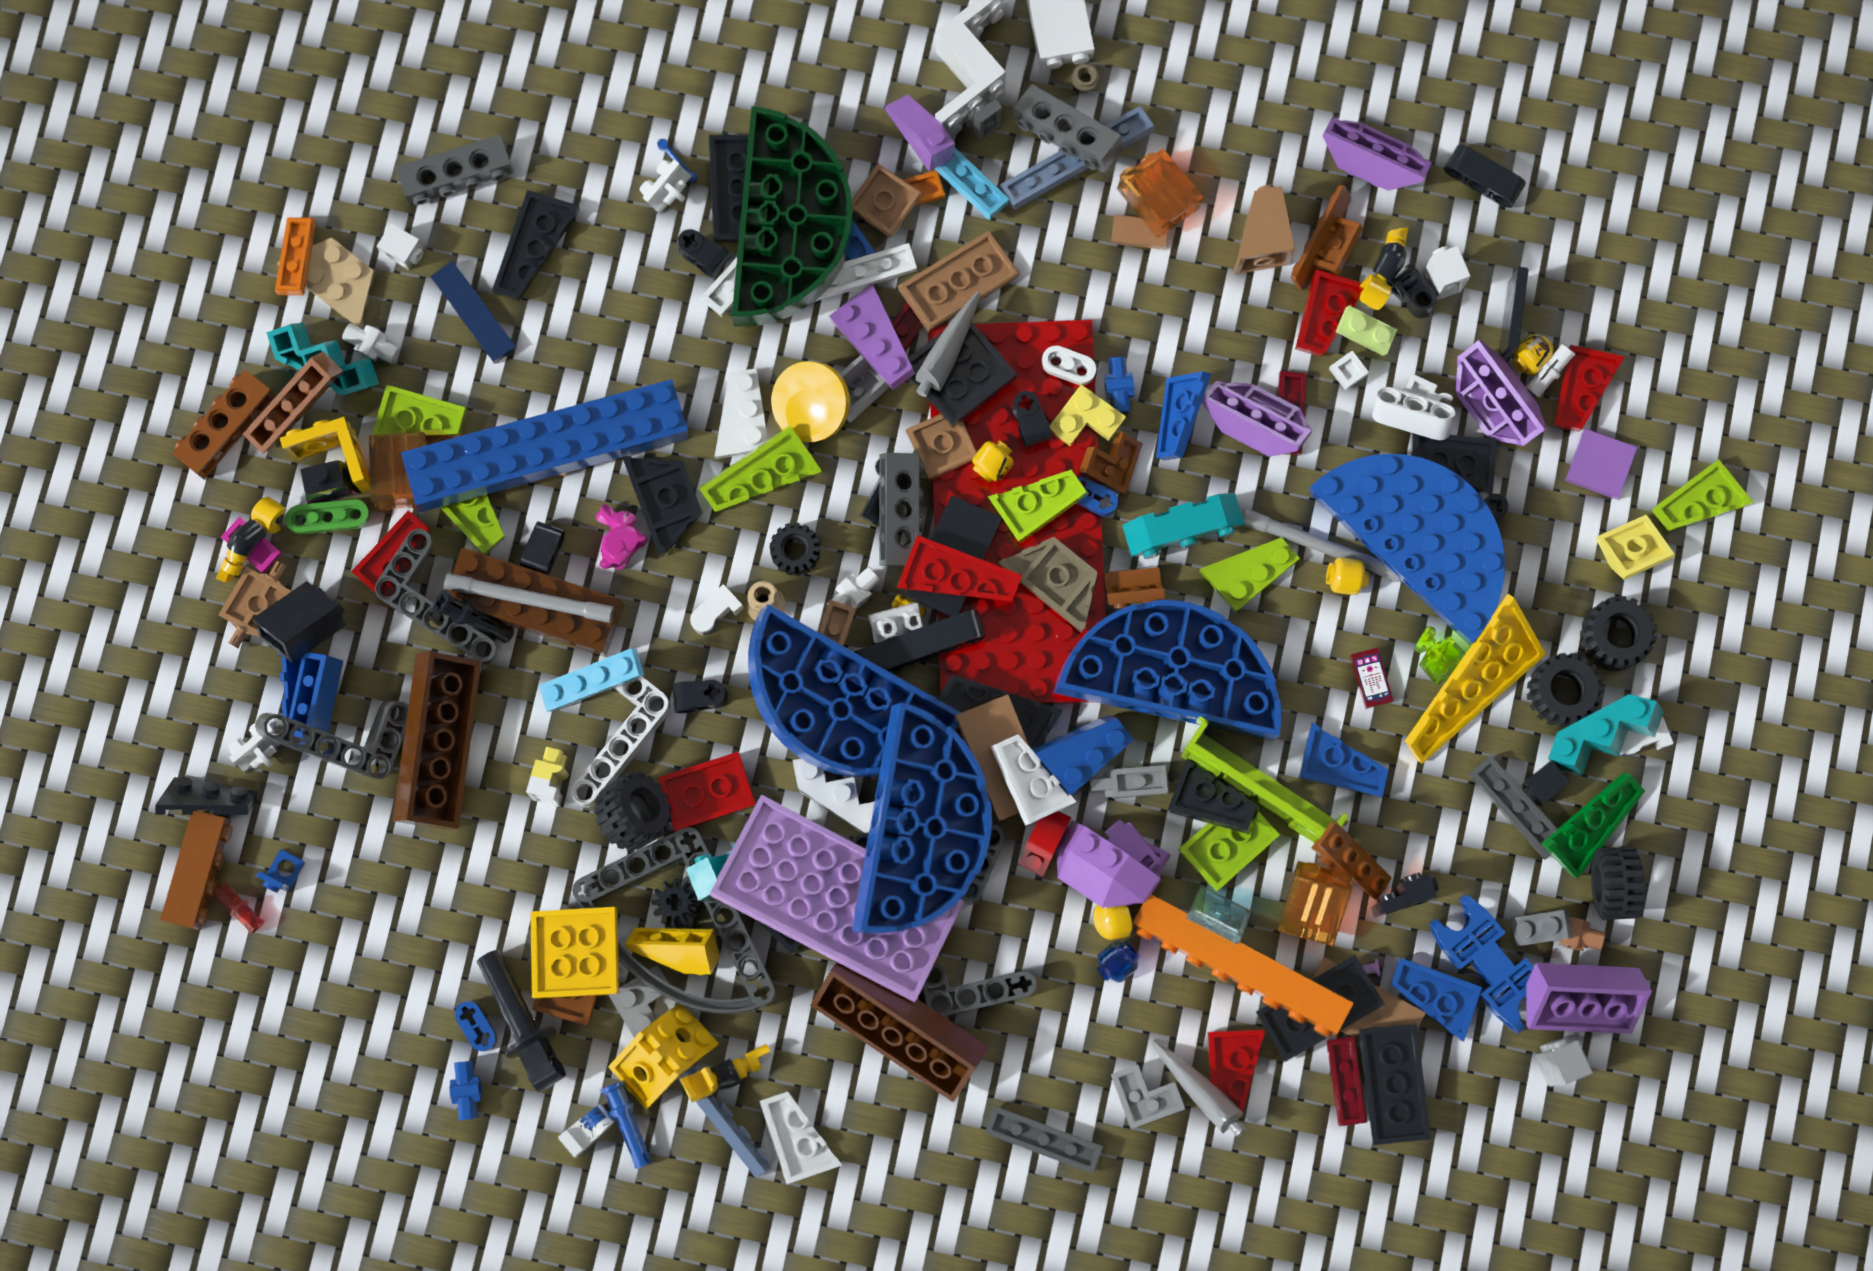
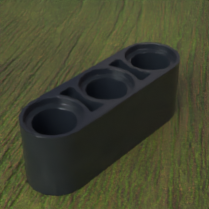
M1463 144L1456 146L1443 168L1450 177L1506 208L1513 207L1526 185L1525 180L1516 173Z

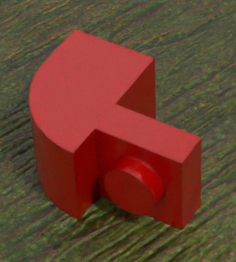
M1056 811L1039 819L1017 865L1043 877L1072 817Z

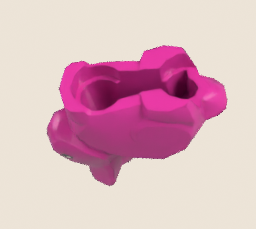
M604 504L596 514V519L598 522L610 526L611 530L602 539V559L599 566L603 569L613 567L622 570L630 562L631 557L637 550L646 545L648 538L641 534L639 529L634 526L637 522L636 515L625 511L616 513L611 507Z

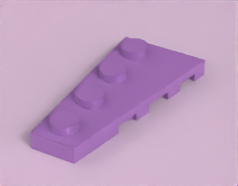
M873 284L829 315L831 322L892 390L915 374Z

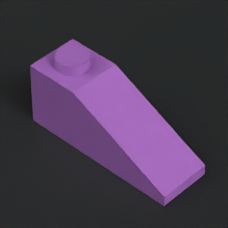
M907 94L885 106L886 112L928 171L952 160L955 146L954 141L942 124Z

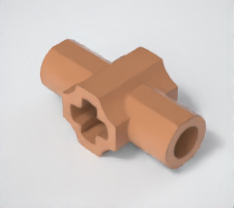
M1569 917L1573 938L1560 940L1559 945L1579 951H1584L1585 946L1601 950L1605 932L1589 928L1590 922Z

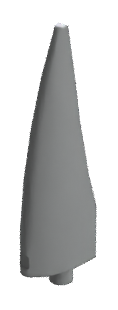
M976 292L951 320L917 372L916 381L921 384L916 392L920 396L926 397L931 388L941 391L969 330L980 298L979 292Z
M1154 1039L1151 1043L1159 1056L1202 1112L1223 1134L1230 1129L1237 1137H1240L1246 1130L1238 1121L1243 1113L1223 1092L1195 1068Z

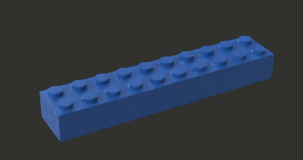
M670 379L401 452L417 511L421 513L622 458L623 456L688 439V429L673 380Z

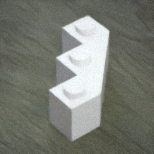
M802 759L793 760L800 793L860 833H869L874 802L859 804L854 777L826 782L824 770Z

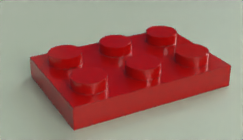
M739 751L658 777L659 784L662 786L661 790L667 794V802L671 804L672 810L669 813L672 815L671 822L675 832L756 806Z

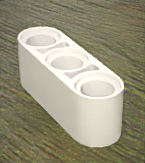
M1383 387L1377 391L1372 412L1373 419L1381 424L1435 440H1444L1450 436L1455 416L1454 408L1446 403L1391 387Z

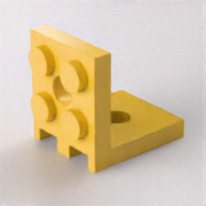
M345 417L332 421L320 420L315 422L311 428L305 430L300 428L293 429L286 433L287 436L280 438L282 448L294 461L342 446L353 483L363 494L374 491L355 429L351 428L349 422L346 423Z
M677 1004L640 1031L608 1067L620 1081H625L626 1088L645 1109H648L680 1075L714 1050L719 1043L687 1007ZM676 1034L681 1035L685 1042L679 1041ZM640 1067H642L646 1071L647 1076L642 1072Z

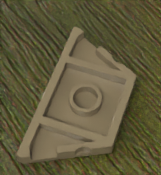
M1055 537L1045 540L1035 547L1022 550L1021 553L1000 560L998 566L1023 575L1020 583L1081 633L1084 631L1097 577L1095 569Z

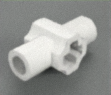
M350 323L342 336L343 340L355 345V352L366 359L371 358L375 362L379 357L393 364L400 352L399 347L387 342V335L367 325L363 330Z
M868 566L860 575L856 576L852 573L846 577L836 588L838 594L832 600L857 609L868 601L872 596L869 590L881 579Z

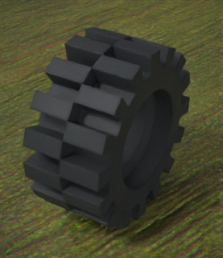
M795 522L794 525H790L788 523L785 524L784 528H778L777 533L771 537L770 554L774 565L781 572L784 571L790 576L791 574L801 576L800 573L805 572L806 574L810 572V568L814 569L817 560L820 558L821 549L818 537L807 525L801 526L800 523ZM798 539L805 544L806 552L801 558L790 559L786 556L784 548L790 540Z

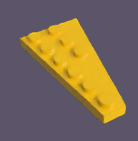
M1506 595L1483 632L1473 642L1406 738L1405 743L1415 759L1423 764L1546 655L1517 601L1511 595Z

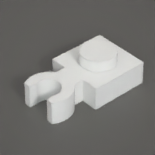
M1414 374L1410 376L1404 389L1405 392L1436 401L1451 403L1453 399L1447 393H1435L1436 384Z

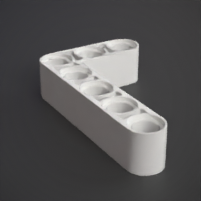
M643 677L614 687L616 691L637 707L573 785L572 797L582 807L589 808L596 805L595 799L599 796V792L619 777L671 710L670 702L665 694ZM633 682L642 683L641 692L636 695L629 694V685ZM655 699H662L664 701L663 709L658 712L651 711V702ZM637 721L646 722V729L641 734H635L632 731V726ZM619 743H627L629 746L628 752L623 756H617L614 752L616 745ZM601 765H609L611 768V772L606 778L597 777V769ZM583 787H591L593 790V795L589 800L584 801L579 798V792Z

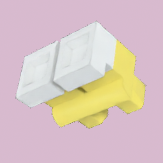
M546 747L543 760H535L526 793L533 801L557 807L561 806L563 796L557 789L559 781L566 780L569 776L564 768L567 757L563 755V751Z

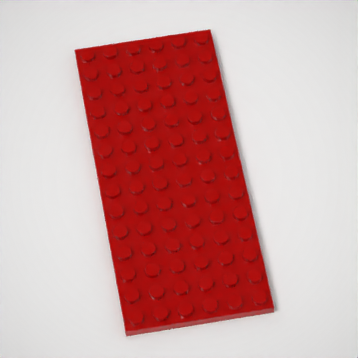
M1092 320L974 324L1017 373L1018 378L964 419L963 423L977 452L985 442L992 441L997 444L1000 440L1012 450L1009 456L1013 459L1014 464L1000 481L991 480L990 483L973 470L975 466L973 461L934 478V529H936L951 495L1001 517L988 496L999 495L1019 486L1024 487L1072 470L1077 477L1091 480L1080 474L1079 470L1087 447H1096L1098 449V435L1096 431L1086 425L1071 446L1052 434V439L1025 448L1012 412V406L1018 393L1022 391L1033 392L1039 400L1049 426L1080 385L1047 373L1042 366L1043 354L1049 347L1061 346L1085 355L1094 361ZM940 325L929 332L928 342L944 331L948 325ZM1054 358L1051 360V364L1058 366L1061 364V361L1058 358ZM1084 368L1077 369L1078 375H1086L1087 371ZM1094 377L1089 384L1083 386L1096 395ZM1022 401L1020 408L1024 407L1026 411H1029L1031 404H1026L1025 401ZM930 403V416L932 418L940 413ZM1094 497V499L1098 500L1101 503L1099 498ZM1074 504L1022 543L1016 539L1002 518L984 561L998 566L1000 560L1021 553L1022 550L1041 544V542L1055 537L1097 571L1085 629L1081 633L1021 583L1013 602L967 596L960 613L978 610L986 638L939 655L940 693L951 675H956L1042 704L1095 703L1055 694L1054 689L1062 666L1071 651L1091 628L1106 617L1102 523L1100 515ZM937 611L938 621L949 618V616Z

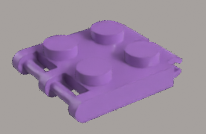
M1119 819L1105 831L1106 835L1110 838L1107 840L1108 842L1133 857L1150 871L1165 865L1130 822L1125 825Z

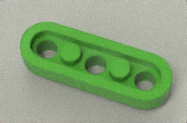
M357 499L296 505L291 507L285 515L287 527L292 532L300 535L359 529L364 527L370 520L369 508L364 502ZM355 511H360V518L353 519V513ZM327 514H333L331 522H325ZM305 517V523L297 525L298 518Z

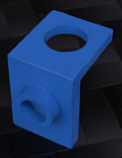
M280 849L267 874L259 871L256 876L264 880L262 886L276 893L280 889L290 892L305 862ZM284 860H290L294 865V871L289 876H282L278 871L279 864Z

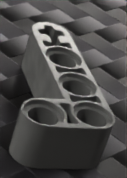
M934 963L932 969H938L942 974V978L936 984H930L925 981L923 991L926 1004L930 1008H932L931 1003L933 999L938 996H942L948 1001L947 1009L943 1012H938L942 1016L947 1017L1030 997L1035 992L1037 983L1031 973L1020 971L949 988L945 969L940 964ZM1020 977H1024L1025 981L1031 982L1027 992L1023 993L1021 988L1012 990L1014 996H1008L1009 989L1005 980L1010 979L1011 985L1018 984ZM997 983L1003 987L1004 994L1001 998L992 999L988 995L987 989L991 984ZM965 990H971L976 995L975 1003L970 1006L963 1005L959 999L960 994Z

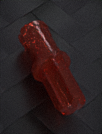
M228 884L221 885L215 891V897L231 912L230 916L232 918L236 917L250 934L255 933L264 924L265 921L248 906L249 902L247 900L243 901Z

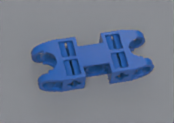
M1464 894L1459 898V903L1464 909V927L1459 931H1455L1448 926L1444 927L1437 919H1433L1428 924L1430 931L1439 948L1457 970L1462 969L1468 963L1474 967L1488 985L1487 988L1480 992L1479 997L1495 1017L1511 1030L1520 1034L1525 1029V1026L1519 1019L1521 1015L1518 1006L1522 998L1526 997V984L1534 967L1527 958L1521 959L1513 965L1495 943L1506 932L1484 907L1470 896ZM1490 927V929L1487 932H1485L1481 937L1477 939V937L1480 934H1482L1485 930H1487ZM1468 944H1470V945H1469L1466 949H1464L1460 954L1456 955V954H1457L1459 951H1461L1464 947H1466Z

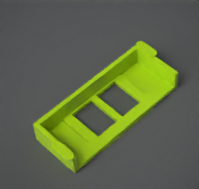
M1201 716L1198 717L1196 722L1200 726L1187 744L1181 757L1186 760L1188 758L1203 771L1209 772L1216 779L1217 777L1263 806L1287 822L1289 828L1312 843L1320 839L1332 821L1338 823L1341 827L1349 823V820H1347L1348 815L1343 813L1336 820L1203 734L1209 722Z

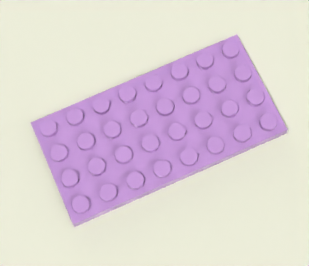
M763 795L760 796L709 893L710 896L913 1002L918 998L964 900L960 899L944 914L919 927L884 934L852 932L866 849Z

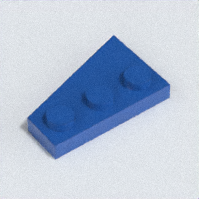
M1201 371L1166 378L1156 458L1164 461L1183 458L1211 377L1210 373Z
M1312 722L1298 778L1382 798L1388 769L1361 752L1352 749L1344 744L1342 740L1328 734Z
M1399 958L1390 986L1456 1038L1464 1042L1482 987Z

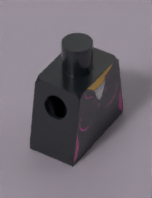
M340 460L300 469L307 504L330 502L360 494L358 487L352 481L348 465Z

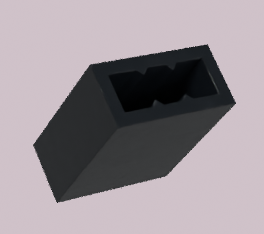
M307 581L252 618L260 638L291 663L346 626L342 615L344 613L342 605L336 599L331 600L320 587L315 588Z

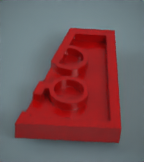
M1317 269L1313 272L1295 350L1319 357L1325 354L1337 335L1336 330L1345 308L1348 306L1354 307L1361 292L1364 290L1360 287L1361 282Z
M1570 345L1568 349L1576 355L1564 367L1553 426L1580 432L1625 356Z
M1265 1030L1207 1032L1210 1082L1223 1092L1243 1113Z

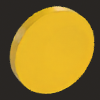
M816 361L800 362L787 368L777 379L772 392V411L780 428L783 430L791 425L802 442L826 440L835 435L847 419L850 409L849 391L841 375L829 365Z

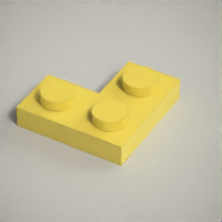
M1080 385L1051 423L1050 429L1053 435L1069 446L1073 444L1086 425L1109 441L1124 422L1126 416L1083 385Z

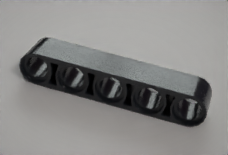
M970 610L856 650L854 653L888 672H893L986 638V634L978 610Z

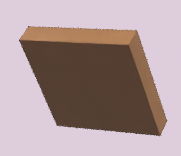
M877 163L852 198L853 214L892 239L919 202L923 193Z
M939 414L905 429L915 453H919V460L923 462V470L928 481L972 462V458L977 453L963 421L952 428Z

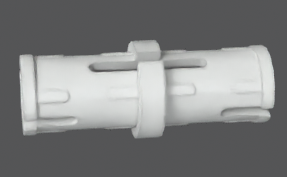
M1561 344L1553 354V357L1547 364L1545 363L1542 367L1543 369L1526 388L1540 398L1555 378L1558 380L1561 376L1559 374L1561 370L1576 354Z

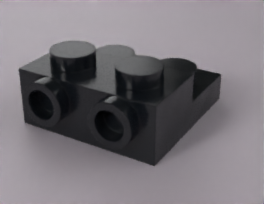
M1419 872L1400 879L1401 884L1394 888L1395 892L1376 899L1377 904L1371 907L1374 918L1426 903L1436 898V892L1439 891L1435 876L1428 875L1422 877Z

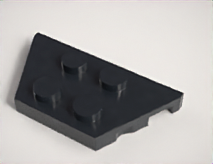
M623 456L622 459L660 557L664 556L703 514L683 461L679 460L662 461L657 458L641 459Z

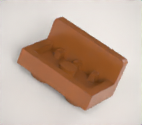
M1157 566L1104 573L1106 600L1109 605H1114V608H1125L1131 606L1130 603L1133 602L1146 603L1165 599L1160 569Z

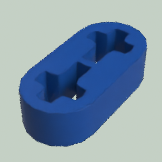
M1078 477L1080 482L1085 485L1087 492L1091 494V497L1087 495L1076 504L1103 517L1112 515L1116 511L1118 504L1116 494L1087 478ZM1094 497L1101 500L1109 497V503L1113 506H1106L1105 509H1101V503L1094 499Z
M465 1001L458 1005L455 1010V1018L471 1046L481 1052L492 1050L497 1043V1035L481 1007L471 1001ZM465 1007L470 1010L475 1009L476 1011L473 1014V1018L477 1024L474 1026L470 1020L462 1019V1016L465 1014L463 1010ZM477 1028H480L484 1034H490L491 1037L487 1039L489 1043L487 1046L477 1044L476 1041L480 1038L476 1031Z

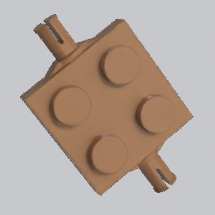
M276 561L269 575L257 573L246 567L218 614L220 617L231 622L236 628L228 642L230 645L239 649L246 634L260 638L252 618L291 592V590L285 588L278 581L287 566Z

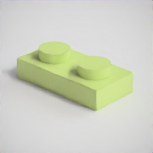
M1348 306L1344 310L1336 333L1384 356L1390 349L1397 329L1352 306Z

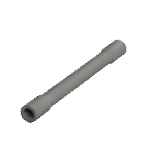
M1246 508L1244 512L1245 526L1261 532L1271 533L1335 558L1344 557L1361 560L1365 569L1390 580L1399 581L1398 576L1378 558L1278 522L1269 516Z
M447 573L444 581V589L497 598L580 615L587 619L611 623L614 607L609 605L557 597L479 581L471 577Z

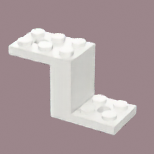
M976 0L935 32L936 53L967 88L935 114V118L942 124L950 137L958 134L962 129V125L969 119L973 121L975 110L982 103H990L995 99L999 101L1004 96L1006 72L978 41L977 37L983 32V28L990 22L994 24L1003 17L1005 0Z

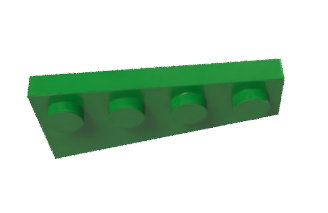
M1623 772L1542 842L1541 845L1570 876L1578 879L1593 860L1596 850L1604 846L1644 794L1645 790L1632 775Z

